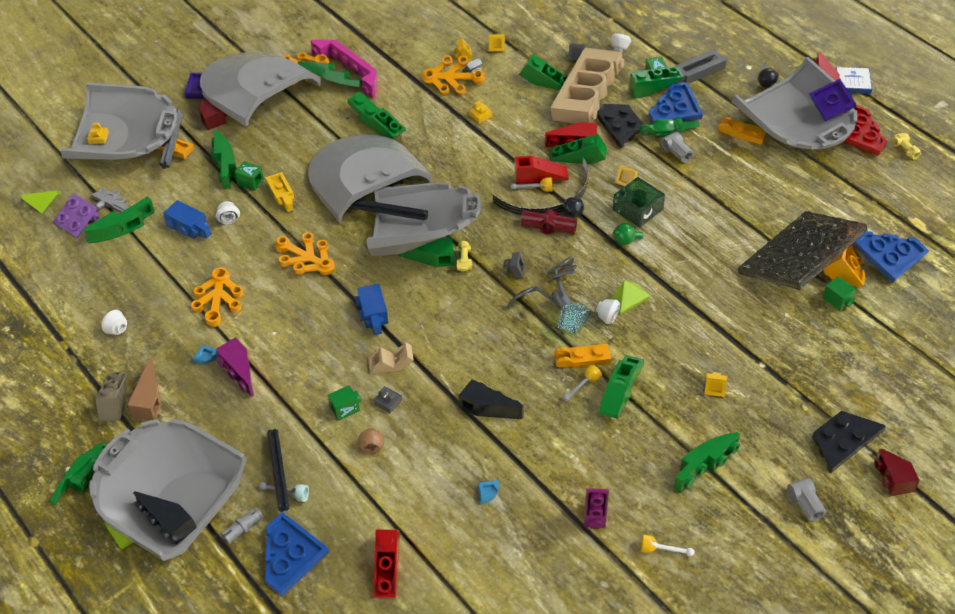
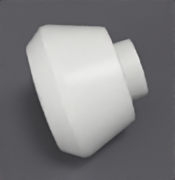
M613 33L610 36L611 47L614 48V51L623 52V50H627L632 42L629 36Z
M225 201L219 204L215 216L217 221L222 224H232L239 219L240 210L234 203Z
M613 299L600 301L596 308L598 317L605 324L613 323L618 315L620 303L618 300Z
M109 311L102 319V330L106 334L119 335L126 330L127 320L121 311Z

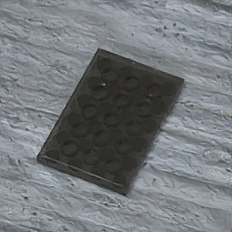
M805 211L739 266L738 272L740 275L800 290L868 230L867 224Z

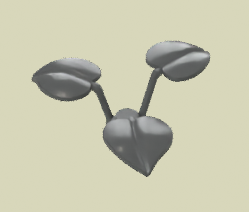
M573 256L566 258L547 272V275L554 271L555 275L548 283L550 284L556 280L559 288L551 293L553 295L552 298L539 287L532 286L516 294L509 302L508 310L518 297L534 291L541 293L550 303L555 302L559 310L573 303L560 280L563 275L575 273L577 266L576 264L573 265ZM565 266H569V267L565 268L564 270H562L561 272L558 273V270H559L560 268L565 267Z

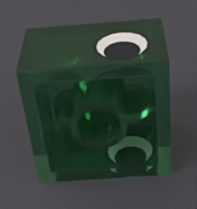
M636 177L614 194L613 210L640 228L664 209L665 194L643 179Z

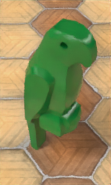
M677 117L675 120L658 119L653 124L640 125L639 129L640 134L643 136L655 135L657 138H661L674 132L682 133L684 130L698 128L700 125L699 121L683 122L681 117Z
M97 444L73 462L50 500L53 506L57 504L66 489L70 487L73 490L84 493L88 488L87 482L93 478L94 464L107 444Z

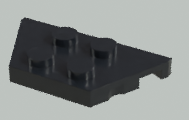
M600 104V108L597 111V118L620 149L625 146L628 140L631 141L635 138V135L640 133L639 126L644 125L628 104Z
M840 411L814 431L812 437L815 444L819 447L822 458H825L828 464V471L832 473L884 432L886 426Z

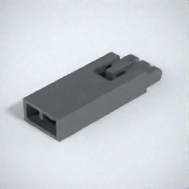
M713 49L679 63L675 67L678 66L683 79L676 83L688 82L689 84L725 69L727 60Z

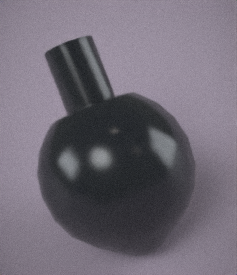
M764 68L758 74V82L762 87L770 88L778 81L779 74L772 68Z
M570 197L564 201L563 212L567 217L578 218L583 214L584 203L581 199Z

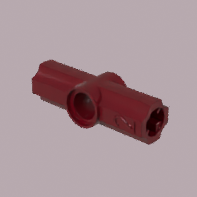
M523 210L521 226L539 228L545 234H553L555 231L575 234L577 219L559 216L552 210H547L544 213Z

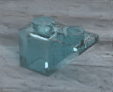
M578 302L564 305L557 328L574 334L580 333L591 310L586 309V305Z

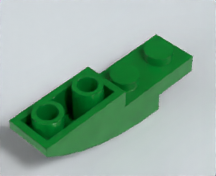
M361 91L348 99L347 104L358 113V119L375 132L394 139L406 131V128L384 108L379 109Z
M214 130V138H211L212 148H214L211 149L212 160H216V165L219 166V171H221L218 172L219 183H223L224 189H231V177L235 176L237 168L234 153L224 135L218 130Z
M147 196L121 213L117 214L112 211L83 229L87 242L90 244L108 241L144 226L143 220L155 213L152 200Z
M625 355L623 360L618 361L604 392L598 414L616 419L619 418L631 396V388L644 366V359Z
M738 432L724 434L710 439L691 450L682 458L681 472L675 478L674 489L681 493L686 487L690 488L695 482V478L699 474L703 475L707 468L714 471L718 466L722 467L726 463L728 456L731 453L735 454L739 449L741 434Z

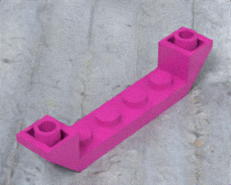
M311 40V52L315 57L323 54L327 58L333 56L338 59L343 65L349 67L354 73L362 77V91L373 99L376 97L378 84L377 69L337 40Z

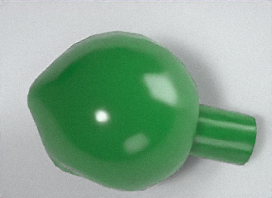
M628 223L619 224L612 233L614 239L620 245H629L634 239H643L644 236L643 232H636L634 227Z

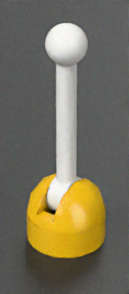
M643 534L640 552L652 553L658 548L685 553L689 557L694 555L693 548L683 549L657 543L654 537Z

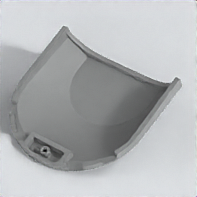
M245 52L220 58L210 64L201 75L200 87L203 96L208 102L239 123L247 126L254 110L267 98L303 79L316 86H320L321 78L284 57L264 52Z
M806 57L803 63L789 77L746 100L741 99L737 94L732 99V103L773 138L790 146L803 149H824L840 144L850 136L857 121V110H854V108L826 122L824 121L810 99L809 93L835 80L809 57Z
M87 82L83 117L71 148H62V158L76 160H119L147 154L164 144L174 133L177 126L176 108H174L172 101L166 95L161 96L157 94L156 90L148 87ZM92 123H100L101 127L108 128L109 134L105 144L88 143L87 137L90 129L93 128Z
M355 135L336 140L326 145L313 157L308 169L309 182L313 191L338 222L342 221L344 213L356 200L410 176H422L428 183L432 182L431 173L402 144L393 139L378 135Z
M427 183L378 189L374 191L375 202L427 210L428 218L423 221L376 213L373 237H367L368 250L372 257L400 254L457 232L478 217L482 207L481 199L477 193L471 194L470 188L461 185L458 186V189L451 188L450 183Z
M159 419L141 423V427L132 431L127 429L120 433L103 449L93 467V479L90 481V496L101 518L113 529L162 561L185 553L238 488L247 461L242 452L200 428L176 419H171V422H160ZM137 491L180 504L193 518L197 528L178 544H175L172 539L167 541L159 531L161 527L159 525L154 527L147 518L149 514L146 511L142 513L136 507L134 502L137 500L133 492Z

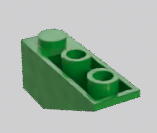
M535 54L530 56L519 73L521 77L532 84L559 91L568 78Z
M678 66L631 72L629 90L633 98L648 97L683 79V75Z
M595 134L551 148L550 161L583 164L584 157L586 164H593L606 160L607 147L599 134Z
M452 237L440 238L413 250L398 254L399 257L434 267L455 266Z

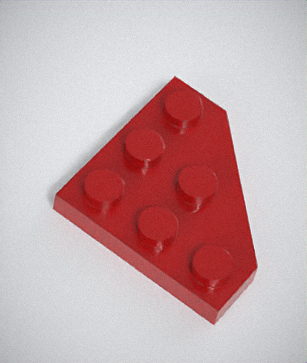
M856 105L857 107L854 108V110H857L855 127L850 136L843 142L879 156L885 148L887 140L880 134V128L876 121L872 120L869 109Z

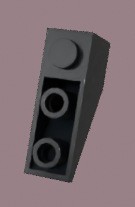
M472 379L459 394V408L475 416L523 418V404L518 400L503 395L500 391L487 387L482 382Z
M137 491L133 492L137 500L134 502L136 507L142 513L146 511L149 514L147 518L154 527L156 525L161 527L159 531L167 541L172 539L175 544H178L197 528L193 518L180 504Z

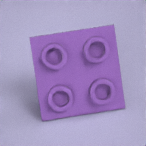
M73 193L53 223L78 238L89 221L96 222L100 219V216L96 212L98 210L96 206Z

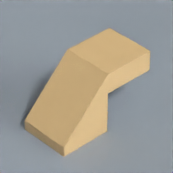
M405 342L393 353L380 347L368 357L370 373L379 374L401 371L414 360L412 346Z

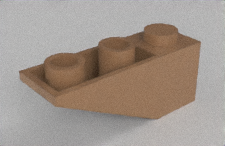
M149 358L147 364L142 368V375L139 381L135 383L132 396L128 398L127 408H129L131 417L155 420L162 404L156 369L152 358Z

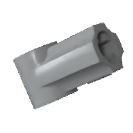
M674 132L660 140L662 149L665 152L671 151L681 162L687 163L694 156V151L683 142V138L678 132Z
M810 478L787 485L790 499L794 503L797 502L809 521H817L826 514L824 506L816 496V489Z

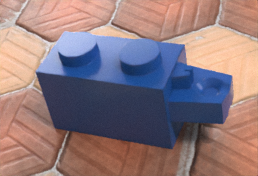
M179 200L163 212L166 226L180 232L184 236L192 239L201 236L207 239L211 235V229L207 225L205 213Z
M380 284L357 288L358 296H355L356 306L361 308V310H358L360 321L365 322L366 328L372 327L374 335L382 334L381 325L389 324Z

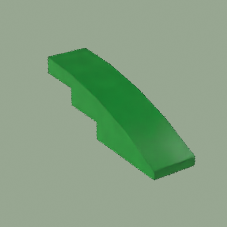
M298 61L300 66L322 78L344 85L362 87L361 79L349 78V72L334 70L333 63Z

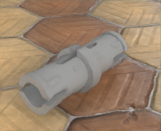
M254 507L242 518L238 517L233 525L221 532L222 539L229 545L242 533L246 534L251 526L263 518V515L258 508Z

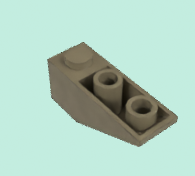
M116 371L107 375L95 399L99 421L120 420L124 411L128 373Z

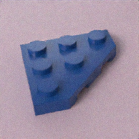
M688 82L672 84L666 94L660 97L656 106L649 110V118L652 124L658 119L675 120L677 117H681L683 122L702 119L703 113Z
M865 231L852 242V245L892 283L929 252L916 238L908 237L904 239L898 238V235L891 234L876 235L870 231Z
M284 512L280 513L267 525L265 572L266 585L281 597L329 553L327 546Z

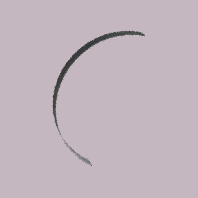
M584 157L583 167L587 174V181L583 189L575 196L578 199L582 198L588 184V167ZM493 194V202L497 206L514 214L522 215L523 210L544 213L547 210H552L556 213L563 212V204L548 208H523L504 202Z

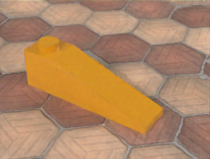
M850 220L846 221L824 259L823 272L832 281L839 276L851 286L861 288L864 286L865 271L861 270L860 264L864 262L860 252L852 245V242L860 236V233Z

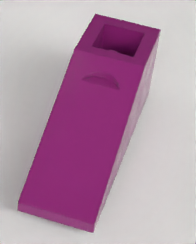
M235 337L216 349L218 356L216 361L221 368L224 367L232 380L235 379L238 382L240 389L243 392L246 391L252 397L254 392L247 349Z
M586 488L584 527L592 529L606 528L609 489Z

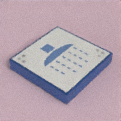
M836 67L840 74V79L849 93H872L869 68Z

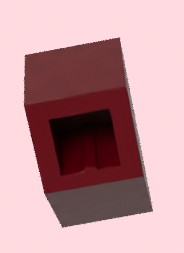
M204 99L199 107L201 121L206 129L210 130L226 124L225 117L227 114Z
M879 449L877 457L874 459V465L876 470L880 472L883 486L887 488L890 496L915 492L920 480L912 463L885 449Z

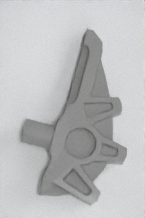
M101 187L98 192L90 195L92 199L99 201L94 205L98 208L97 211L104 206L114 208L119 212L127 209L125 204L126 198H121L119 196L120 191L117 189L106 191V187Z

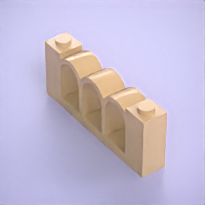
M584 48L550 107L552 121L574 124L579 122L592 123L596 119L597 111L600 108L599 100L606 97L608 93L607 86L615 81V75H618L624 67L622 52Z

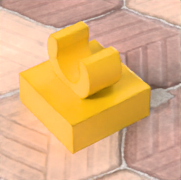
M489 34V51H505V34Z
M463 38L457 40L458 47L453 49L456 53L454 56L457 59L462 55L467 56L468 60L473 58L471 47Z
M481 101L474 103V108L469 109V115L476 122L481 123L492 117V111L483 103L481 104Z
M92 123L93 128L90 129L87 137L88 143L105 144L109 134L108 128L101 127L100 123Z
M623 165L619 166L615 183L630 189L633 188L638 171Z
M713 372V374L707 373L704 395L725 397L727 376L717 372Z

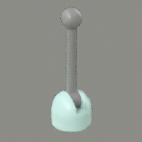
M265 482L259 483L260 490H275V486L267 485ZM299 484L294 486L293 489L287 488V493H292V497L297 501L306 502L309 496V486Z

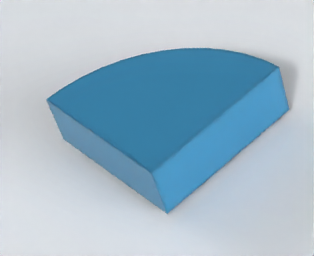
M202 345L192 359L196 364H207L215 361L218 356L216 349Z
M499 480L478 483L481 505L492 501L499 491Z

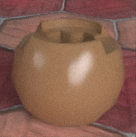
M366 429L359 435L358 446L362 452L374 455L383 448L384 438L378 430Z

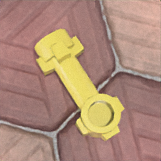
M907 133L894 135L892 143L895 147L902 145L907 150L906 154L911 159L915 160L920 157V149L909 143L910 137Z
M461 241L457 246V252L460 253V260H457V271L465 272L472 270V259H468V252H471V246H469L467 241Z

